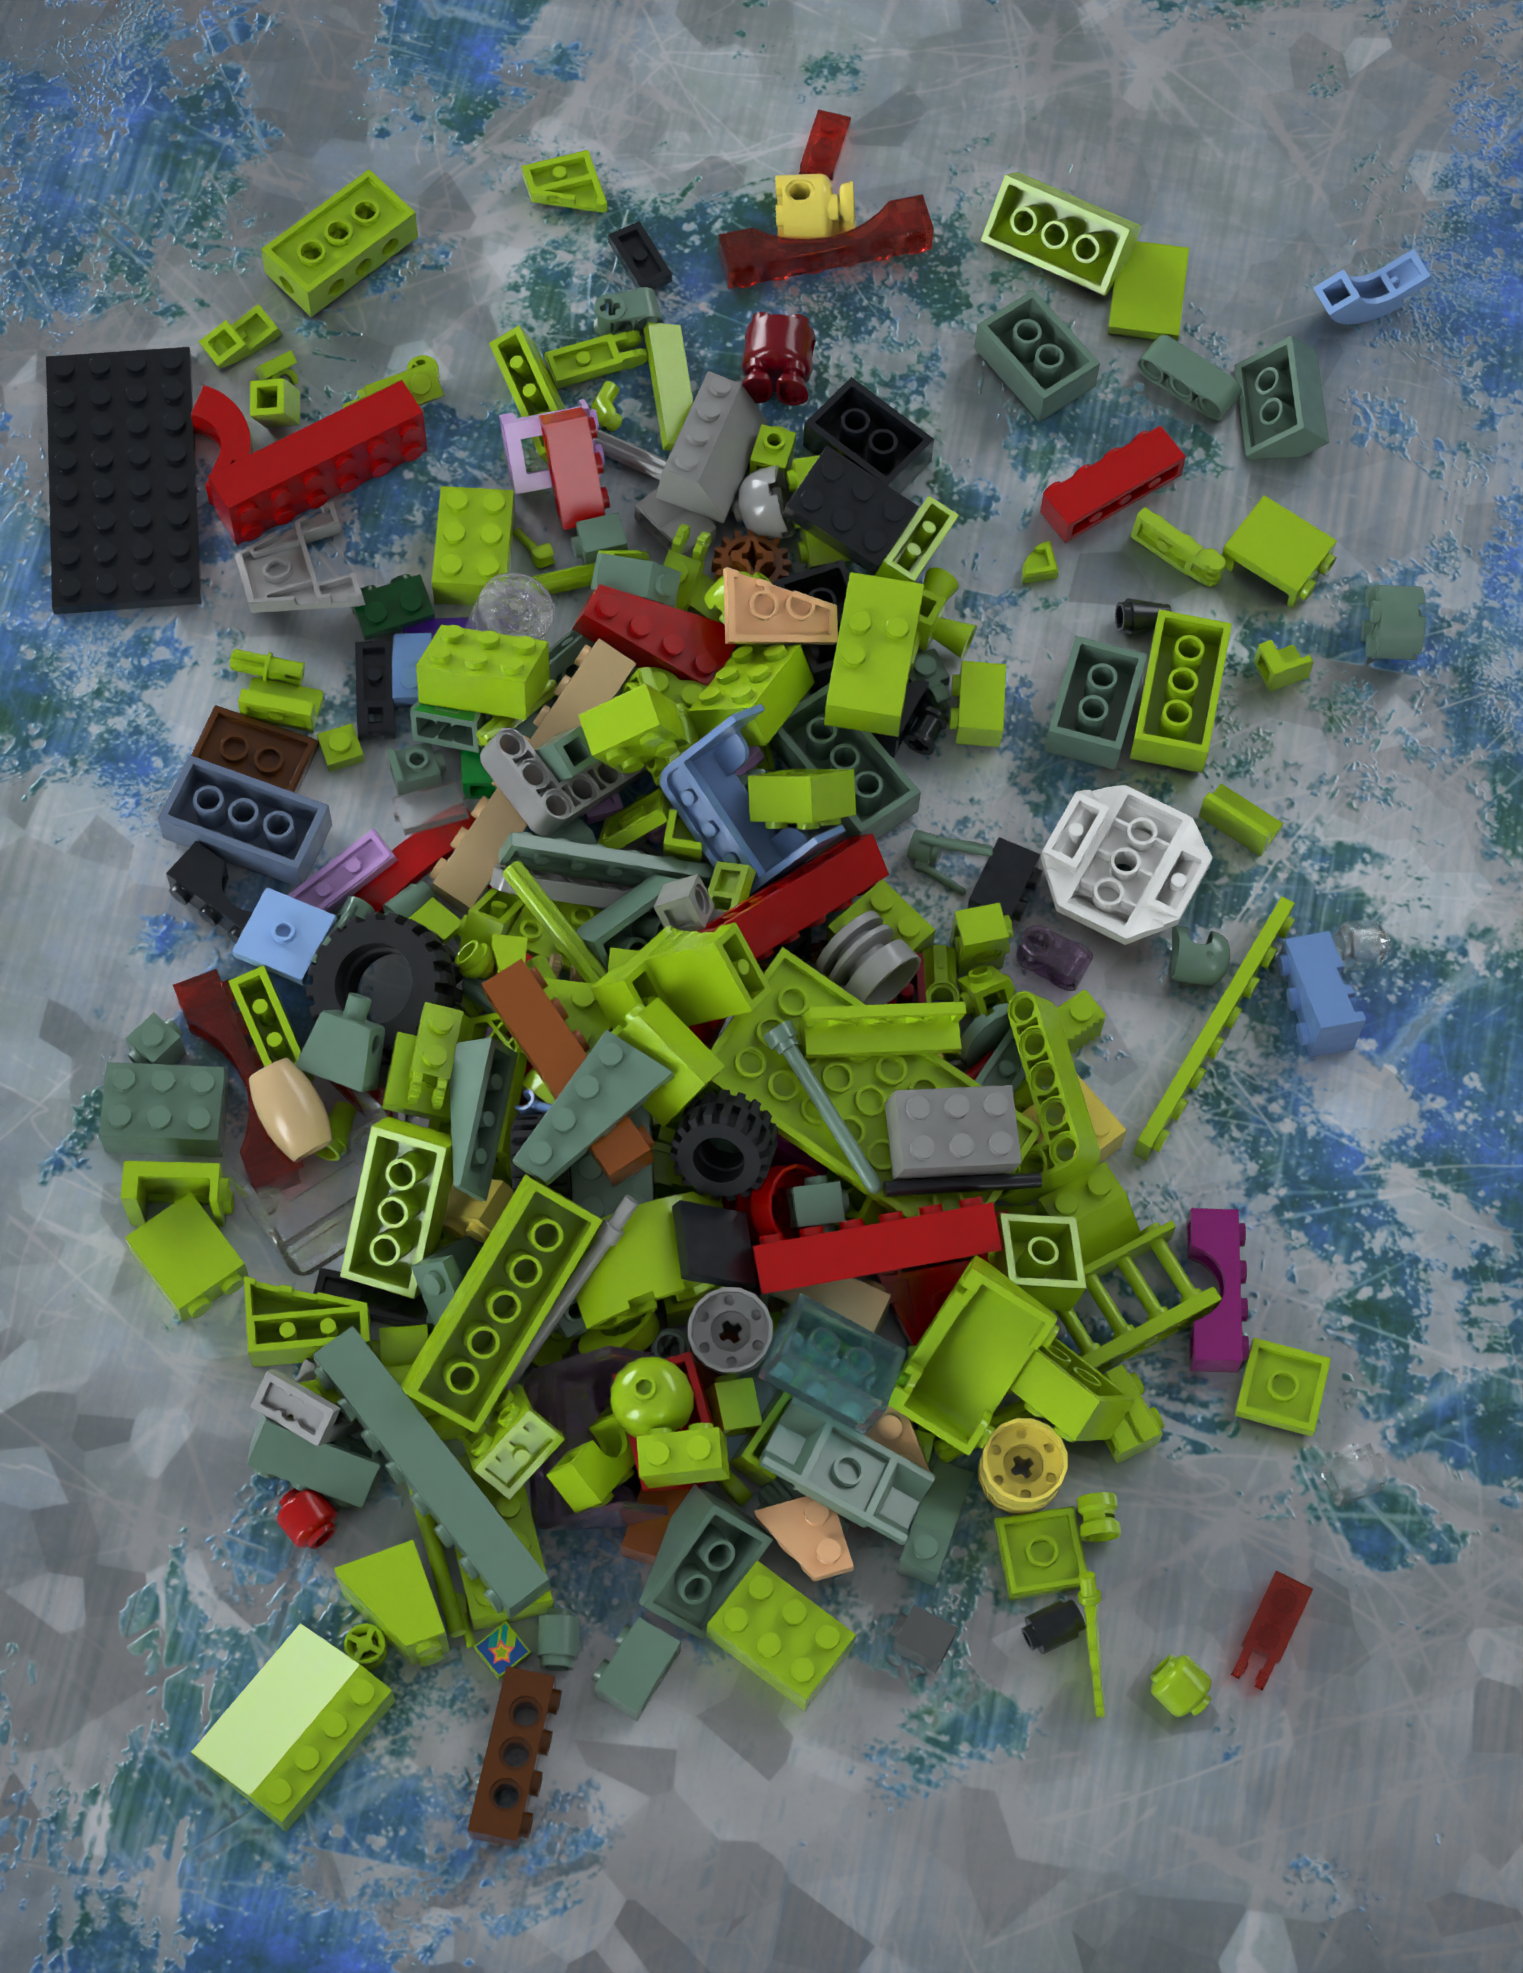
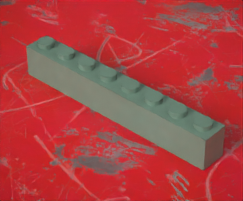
M353 1326L313 1354L317 1367L313 1370V1374L326 1391L333 1388L341 1398L336 1403L341 1408L345 1417L350 1422L357 1419L365 1429L361 1433L363 1440L374 1453L381 1450L389 1461L385 1464V1467L395 1482L400 1485L405 1481L412 1490L413 1494L409 1496L411 1502L423 1517L428 1513L438 1524L434 1531L448 1549L454 1545L463 1557L459 1560V1564L469 1578L474 1581L479 1577L488 1590L483 1594L497 1613L504 1610L509 1618L512 1619L551 1589L549 1577Z

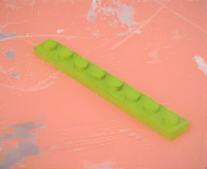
M1283 896L1279 899L1137 1139L1133 1152L1134 1155L1147 1161L1153 1150L1160 1153L1170 1135V1132L1165 1130L1171 1119L1178 1122L1189 1102L1184 1099L1189 1088L1196 1091L1207 1070L1202 1068L1208 1057L1214 1060L1225 1041L1220 1037L1225 1027L1233 1029L1243 1009L1238 1007L1243 997L1248 999L1252 997L1261 980L1256 977V974L1261 966L1266 969L1269 968L1278 951L1277 948L1273 947L1278 937L1286 939L1296 920L1290 917L1295 905L1294 902Z

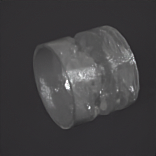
M512 572L501 574L485 584L466 621L465 628L478 631H495L498 634L517 637L529 636L536 640H544L554 621L555 607L549 592L540 582L524 574Z

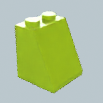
M414 1540L334 1568L343 1597L370 1624L375 1625L382 1631L386 1641L410 1665L420 1663L422 1667L429 1666L441 1661L444 1658L443 1654L450 1652L446 1631Z

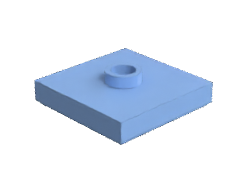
M266 887L232 950L233 957L257 967L264 965L267 971L304 985L308 977L310 964H315L312 962V957L319 945L322 944L337 922L336 915Z

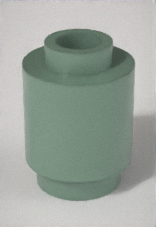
M420 881L416 885L413 883L408 885L382 907L384 915L391 912L409 918L432 897L437 901L439 899L429 885L424 881Z
M550 1608L547 1610V1615L539 1617L537 1658L541 1659L540 1668L550 1671L573 1670L574 1661L578 1659L580 1619L572 1616V1610Z

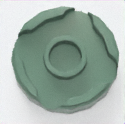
M1009 1003L994 1006L992 1009L995 1012L988 1017L984 1013L981 1016L979 1015L965 1030L961 1037L962 1049L960 1051L962 1054L959 1057L968 1068L971 1069L990 1051H995L1011 1028L1007 1012Z

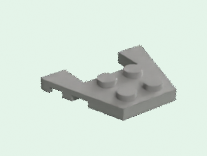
M333 501L322 505V512L308 519L304 515L295 520V527L280 536H277L274 532L234 554L251 613L365 605L356 573L321 583L317 582L306 544L343 533Z

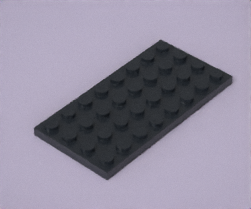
M190 347L46 356L51 589L54 614L202 604L195 432L191 418L194 406Z

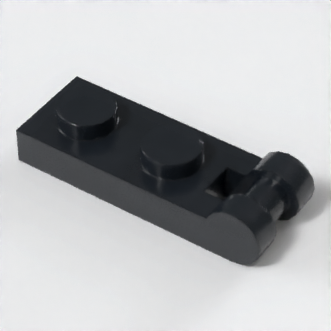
M392 640L355 642L357 734L359 741L370 740V736H384V739H396L395 704L392 694ZM369 714H383V721L369 722Z

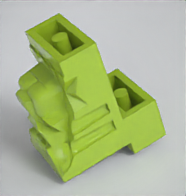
M736 922L721 925L715 932L703 933L678 930L672 925L666 926L626 964L612 968L591 987L613 1030L618 1025H621L623 1028L628 1025L623 1018L638 1003L641 1002L646 1007L657 997L686 1026L751 1012L772 992L766 977Z

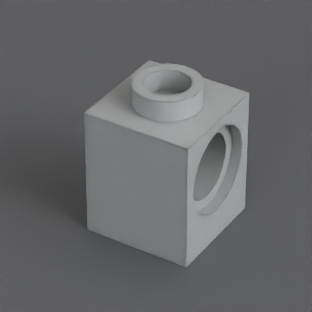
M695 874L664 884L655 902L654 909L664 928L672 925L678 930L692 932L705 929L714 909V904L699 874Z

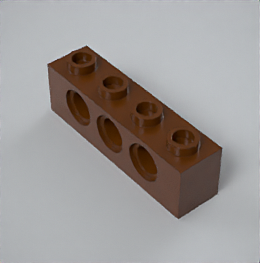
M506 1666L468 1826L469 1838L519 1849L521 1837L529 1838L534 1813L527 1812L531 1796H539L543 1779V1772L537 1771L540 1755L548 1756L553 1731L546 1730L550 1714H558L562 1697V1690L556 1689L555 1676ZM525 1708L532 1709L538 1714L536 1721L529 1726H522L515 1721L516 1714ZM513 1749H522L528 1754V1759L522 1766L512 1767L505 1762L506 1755ZM512 1790L516 1792L519 1796L517 1803L511 1808L498 1806L495 1799L501 1791Z

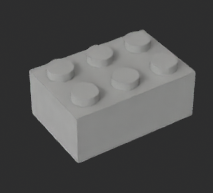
M1012 1085L895 1090L884 1103L893 1181L1010 1174L1022 1163Z

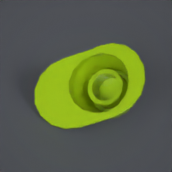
M655 1310L633 1318L614 1329H588L580 1338L578 1344L579 1352L586 1357H598L611 1352L620 1358L634 1357L646 1350L655 1341L659 1334L660 1322Z

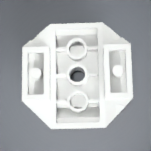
M1127 785L1105 787L1094 791L1090 789L1076 791L1041 854V861L1056 911L1124 945L1178 925L1213 858L1208 847L1204 844L1193 817ZM1126 864L1130 866L1132 870L1122 871L1118 869L1116 865Z

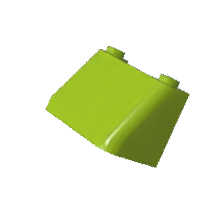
M975 1255L900 1370L890 1388L885 1404L969 1456L975 1446L982 1449L995 1429L989 1425L992 1415L1033 1351L1037 1350L1041 1345L1048 1348L1060 1329L1055 1324L1057 1316L990 1263Z

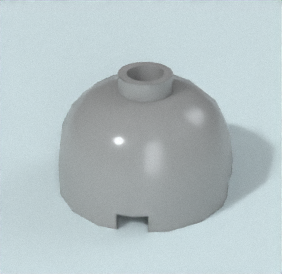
M778 465L752 472L744 479L739 488V500L733 501V510L737 522L744 521L747 530H751L755 536H767L768 540H773L777 537L779 539L793 537L795 533L793 522L791 520L787 522V518L783 516L791 496L783 472L778 471Z

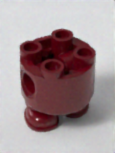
M767 312L755 313L752 317V322L747 326L745 332L746 342L741 363L745 378L741 384L755 403L767 402L771 398L772 392H776L779 401L785 405L796 406L806 403L809 397L806 383L809 381L813 371L812 356L816 342L814 331L809 326V319L801 314L788 316L782 314L771 315Z

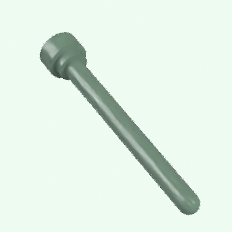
M791 1020L778 1025L766 1033L763 1038L771 1050L776 1049L779 1055L783 1054L868 1192L872 1194L878 1193L882 1188V1183L797 1047V1044L800 1042L796 1036L799 1033Z

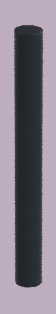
M1040 1172L884 1181L883 1193L885 1197L1041 1188L1042 1176Z

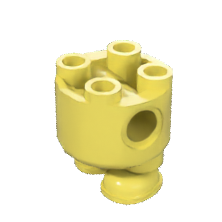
M824 174L775 176L778 246L825 244L830 240H840V236L856 239L853 181L843 183L840 186L838 197V194H833L831 181Z

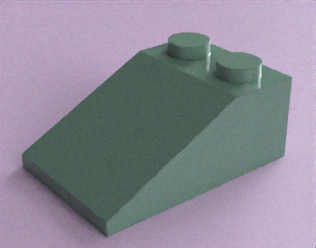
M694 1484L670 1519L639 1603L648 1610L703 1640L706 1636L708 1622L755 1562L761 1558L773 1538L753 1518Z

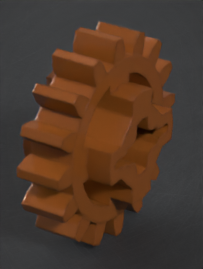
M749 529L746 536H742L738 530H735L733 540L724 536L721 547H715L711 566V572L715 573L714 583L723 576V569L729 567L751 575L759 572L774 585L775 580L787 577L790 574L792 563L791 560L787 559L789 550L788 548L779 549L780 539L778 537L769 541L767 536H755Z

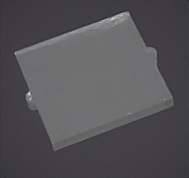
M455 781L392 798L396 811L394 813L395 821L400 822L405 836L469 818L465 806V795L460 794Z

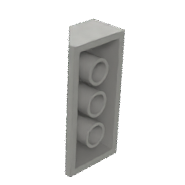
M710 371L707 372L664 466L656 498L724 524L750 464V458L761 424H767V419L741 383Z

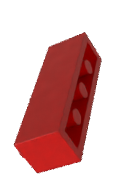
M1161 425L1150 432L1148 430L1142 431L1133 438L1131 443L1122 448L1115 447L1111 449L1100 461L1091 466L1090 464L1083 465L1072 477L1062 483L1057 481L1048 486L1043 493L1040 513L1063 542L1067 543L1180 477L1183 472L1186 456Z

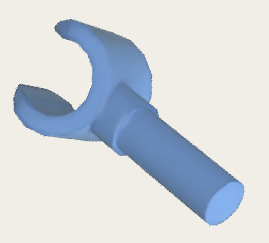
M525 1090L523 1096L529 1103L526 1106L516 1105L515 1109L521 1115L542 1114V1112L547 1113L552 1104L540 1101L533 1091Z

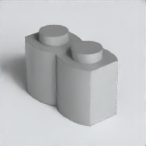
M658 487L635 505V520L653 539L661 544L667 553L672 548L674 536L681 523L691 527L690 537L682 555L692 558L696 540L702 531L712 535L710 544L716 540L715 520L656 498Z

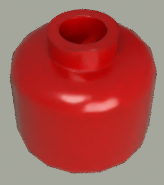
M294 1488L280 1500L279 1504L282 1508L277 1515V1522L295 1546L299 1548L310 1546L311 1549H317L329 1541L336 1533L337 1511L322 1493L309 1488L302 1491Z

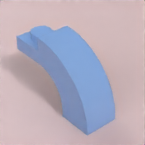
M1412 249L1375 272L1353 277L1347 275L1343 269L1313 289L1331 319L1341 324H1359L1380 318L1403 307V299L1433 282L1416 251Z

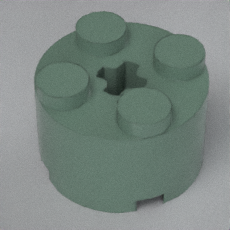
M1367 586L1365 606L1369 608L1368 620H1363L1361 624V642H1366L1365 651L1367 657L1395 660L1418 659L1417 655L1421 654L1426 624V616H1421V610L1418 609V604H1426L1425 593L1421 586Z

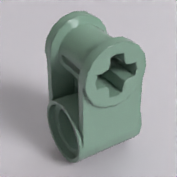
M640 287L632 291L605 294L600 296L594 304V313L596 315L594 332L598 337L610 333L615 335L628 332L629 330H637L640 335H644L643 329L647 322L664 323L655 291L652 288ZM606 304H609L608 312L605 311ZM611 323L614 324L613 331H611Z

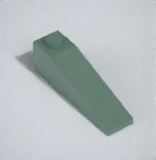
M492 1037L458 1042L456 1044L454 1063L449 1081L454 1187L481 1202L487 1201L518 1055L517 1052Z

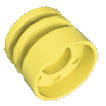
M1032 1418L1013 1419L1001 1424L987 1441L978 1463L979 1485L984 1496L997 1509L1011 1515L1042 1510L1055 1498L1068 1470V1452L1062 1438L1049 1425ZM1015 1463L1020 1468L1024 1466L1029 1468L1026 1478L1022 1474L1014 1476L1012 1472Z

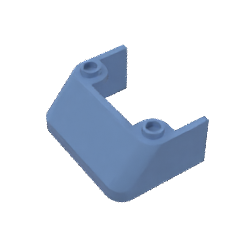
M762 704L732 714L668 764L660 776V785L664 794L674 809L677 810L678 815L696 842L703 844L702 851L714 869L716 862L719 861L750 865L756 870L750 894L805 862L846 831L841 824L811 839L805 830L797 829L796 826L787 827L776 834L773 829L765 828V822H750L749 793L735 773L746 763L749 756L747 742L739 730L765 711Z

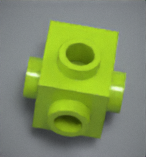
M993 965L975 967L969 971L968 975L957 979L961 990L959 1002L965 1001L967 1012L965 1015L970 1014L974 1019L983 1013L988 1017L995 1012L992 1009L994 1006L1009 1003L1016 994L1015 986L1010 976L1002 974Z

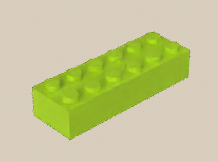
M525 1174L400 1386L406 1395L477 1434L603 1220L591 1211Z

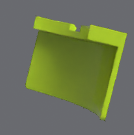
M691 1192L639 1204L623 1227L625 1233L615 1247L610 1246L576 1296L586 1329H614L633 1318L658 1309L655 1302L657 1300L676 1295L678 1302L704 1297L707 1293L722 1288L723 1286L681 1279L672 1206L679 1200L724 1208L721 1199L719 1201L712 1200L711 1195L705 1192L703 1196ZM612 1214L602 1217L601 1219L609 1220ZM596 1234L593 1236L592 1240L590 1241L589 1245L587 1246V1248H586L585 1252L583 1253L582 1257L580 1258L579 1262L582 1260V1258L584 1257V1255L586 1254V1252L588 1251V1249L590 1248V1246L593 1244V1242H594L595 1239L597 1238Z

